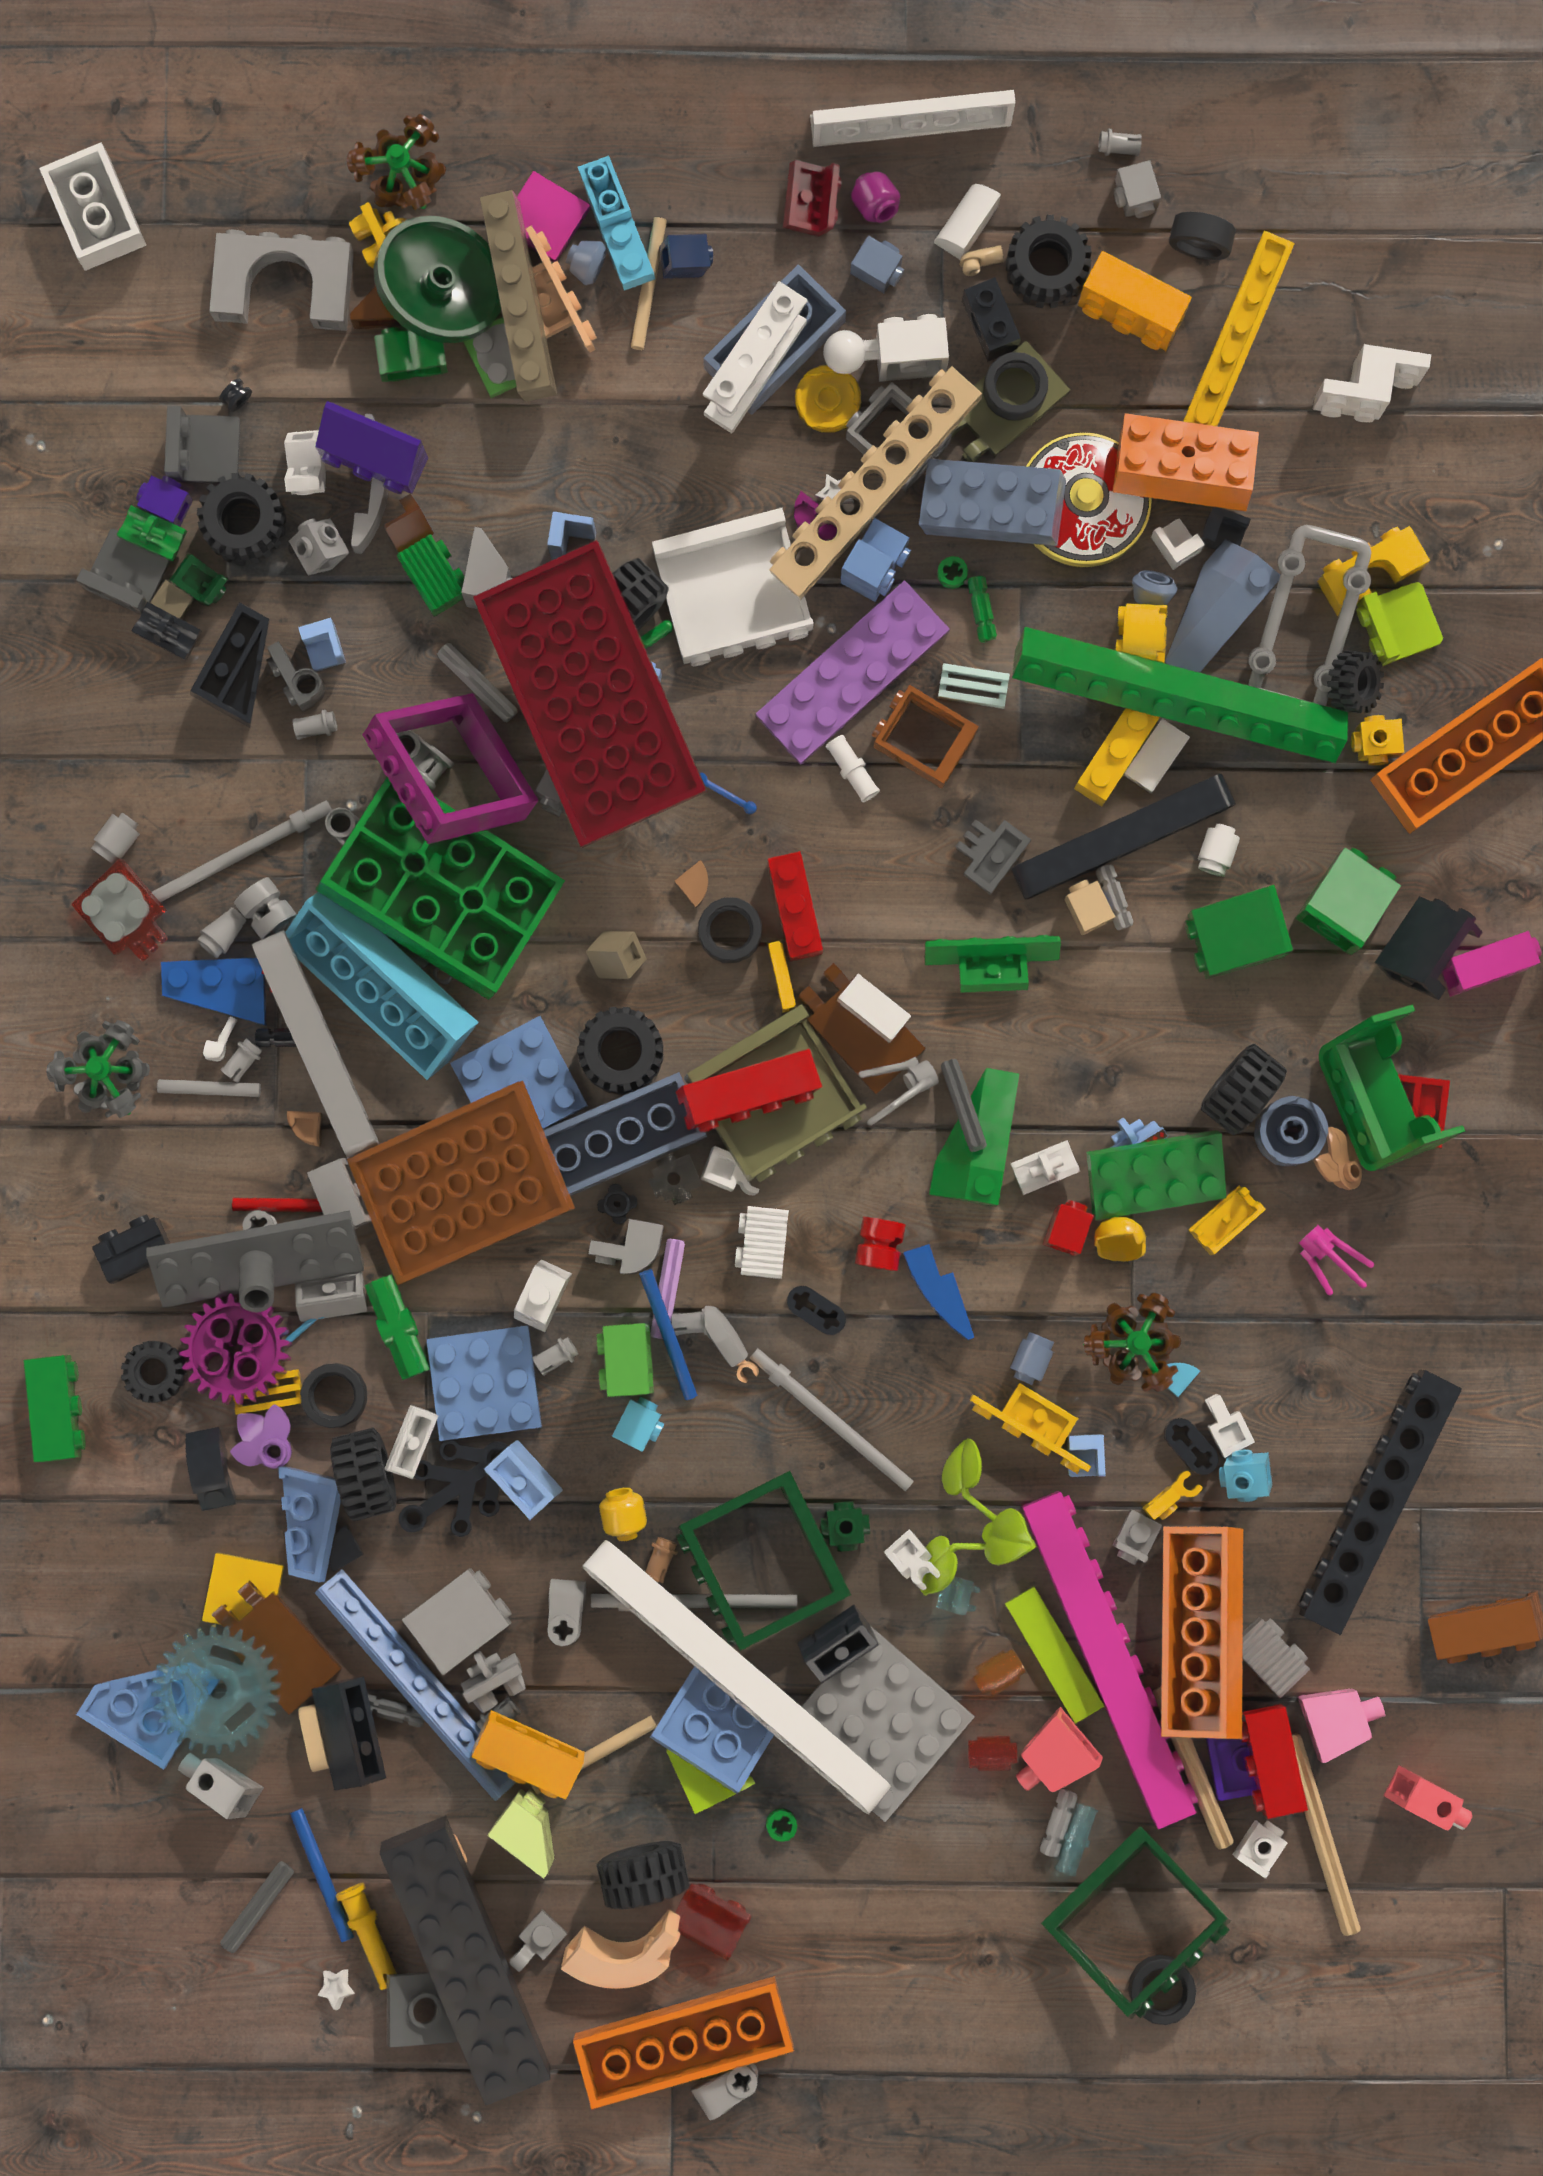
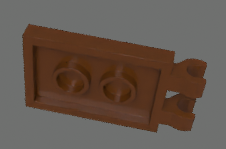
M834 963L823 973L838 990L833 997L824 1004L810 986L798 996L814 1013L808 1019L809 1024L858 1077L860 1071L906 1062L914 1057L917 1058L926 1049L905 1026L900 1029L890 1043L838 1003V997L856 975L849 981ZM901 1071L860 1079L876 1095Z
M249 1580L237 1592L254 1608L239 1621L231 1610L228 1611L226 1609L227 1606L224 1604V1606L221 1605L214 1611L212 1616L220 1625L228 1630L221 1637L224 1643L287 1714L290 1715L313 1695L312 1688L324 1685L342 1667L274 1591L265 1598Z

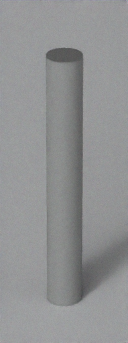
M158 1079L157 1092L260 1097L261 1084Z

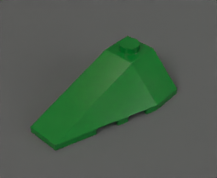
M991 1068L985 1069L970 1097L987 1145L982 1150L971 1152L958 1119L935 1160L929 1195L992 1207L998 1206L1019 1073Z

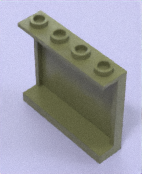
M802 1004L690 1071L684 1077L686 1083L690 1084L810 1048L822 1084V1088L813 1093L814 1099L795 1105L794 1100L782 1103L783 1108L777 1111L763 1114L762 1109L750 1112L751 1118L737 1123H732L730 1118L719 1121V1127L715 1128L748 1182L757 1178L759 1183L766 1180L777 1172L774 1166L784 1160L788 1165L797 1161L805 1155L803 1151L805 1147L812 1143L816 1147L823 1145L834 1137L831 1131L841 1125L845 1130L863 1120L860 1114L867 1108L865 1104H859L807 1020L809 1014Z

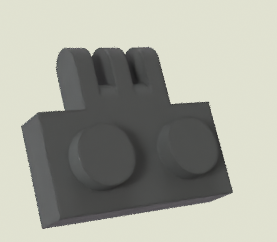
M974 820L971 826L981 835L977 837L967 830L963 837L973 844L972 847L969 848L966 844L958 841L955 848L973 861L963 875L991 895L1031 842V839L1006 820L1001 823L995 833L979 821Z

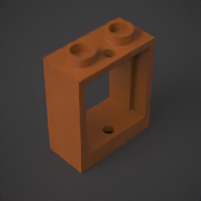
M909 685L905 693L899 690L889 707L894 711L889 719L886 721L882 718L873 731L872 736L876 738L873 748L943 789L975 737L979 726ZM910 703L915 704L959 731L958 736L936 771L887 742Z

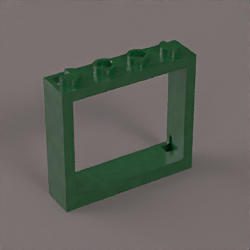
M791 1471L678 1526L680 1533L675 1536L684 1554L690 1552L695 1562V1565L690 1567L699 1585L706 1584L711 1594L706 1597V1601L714 1616L721 1615L726 1627L721 1629L727 1643L731 1647L736 1646L738 1651L851 1595ZM780 1488L832 1593L744 1636L693 1530Z
M1139 1826L1041 1924L1123 2013L1132 2019L1135 2015L1142 2018L1155 2005L1152 1999L1161 1990L1164 1994L1170 1991L1180 1980L1176 1975L1185 1966L1189 1969L1193 1968L1204 1957L1205 1954L1201 1950L1210 1941L1217 1944L1230 1931L1227 1925L1231 1920L1162 1847ZM1147 1847L1215 1920L1130 2002L1063 1928Z

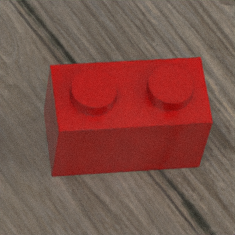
M1071 1200L1066 1202L1065 1205L1061 1203L1056 1206L1043 1245L1073 1256L1081 1254L1094 1216L1087 1213L1088 1206Z

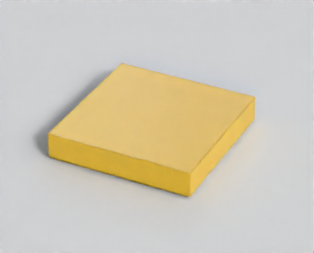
M217 1552L215 1554L202 1621L219 1624L212 1616V1613L221 1605L224 1606V1604L227 1606L226 1609L228 1611L231 1610L239 1621L243 1619L254 1608L237 1591L249 1580L265 1598L273 1591L276 1595H279L284 1566Z

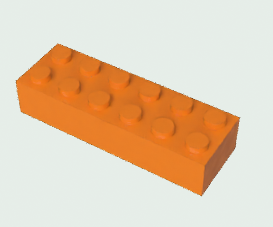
M1543 658L1536 661L1370 779L1409 834L1543 741Z
M1163 1527L1161 1737L1242 1739L1243 1529L1233 1527Z
M775 1976L575 2033L573 2039L591 2109L794 2052L793 2040Z

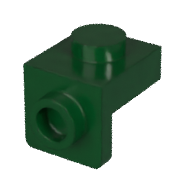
M188 553L169 581L192 596L201 605L209 606L212 602L216 604L226 591L224 584L227 578L222 574L216 573L192 554Z

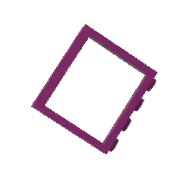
M473 693L375 714L362 734L368 744L367 746L372 750L384 774L398 793L400 801L407 808L416 827L419 828L428 844L523 821L539 801ZM453 721L500 798V801L444 814L396 733Z

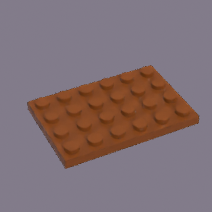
M523 1081L511 1084L347 1159L397 1285L406 1283L575 1209Z

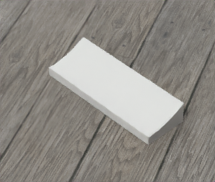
M1014 90L813 111V115H810L813 147L1011 126L1015 108Z

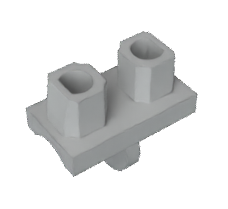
M481 1651L476 1652L474 1657L477 1664L467 1669L471 1678L461 1683L464 1690L463 1696L468 1704L473 1701L482 1713L495 1707L498 1703L497 1698L492 1692L498 1686L503 1684L509 1696H514L526 1688L521 1674L523 1673L521 1664L515 1653L501 1660L497 1652L488 1658H485Z

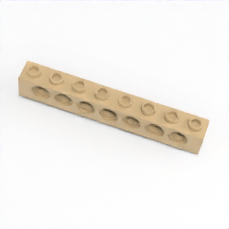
M951 366L947 372L941 369L929 382V385L932 387L924 397L918 395L906 408L909 414L901 423L895 420L883 434L887 439L878 449L873 445L860 460L863 463L861 468L855 474L850 471L838 484L841 490L834 498L831 499L827 496L815 510L818 514L817 517L810 524L805 521L792 535L795 541L787 550L781 547L769 561L773 565L769 569L771 574L800 600L982 399V393L954 367ZM940 397L947 398L951 402L949 411L942 414L935 412L932 408L934 400ZM915 423H923L928 427L929 431L924 438L915 439L909 434L910 427ZM893 448H900L905 452L906 457L902 463L894 465L887 461V453ZM871 473L879 474L883 478L882 485L876 490H869L864 486L865 477ZM850 498L856 499L860 503L859 511L854 515L844 514L841 511V505L845 500ZM824 524L834 525L837 528L835 538L830 541L822 540L818 536L820 527ZM802 549H809L814 552V560L808 566H801L796 562V555Z

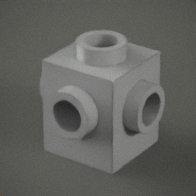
M315 518L303 522L298 526L299 532L289 540L308 576L332 570L350 553L331 518L316 521Z

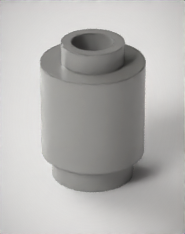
M121 813L119 817L112 814L93 839L96 842L91 849L114 864L117 858L120 860L123 858L140 835L135 830L139 824L124 813Z

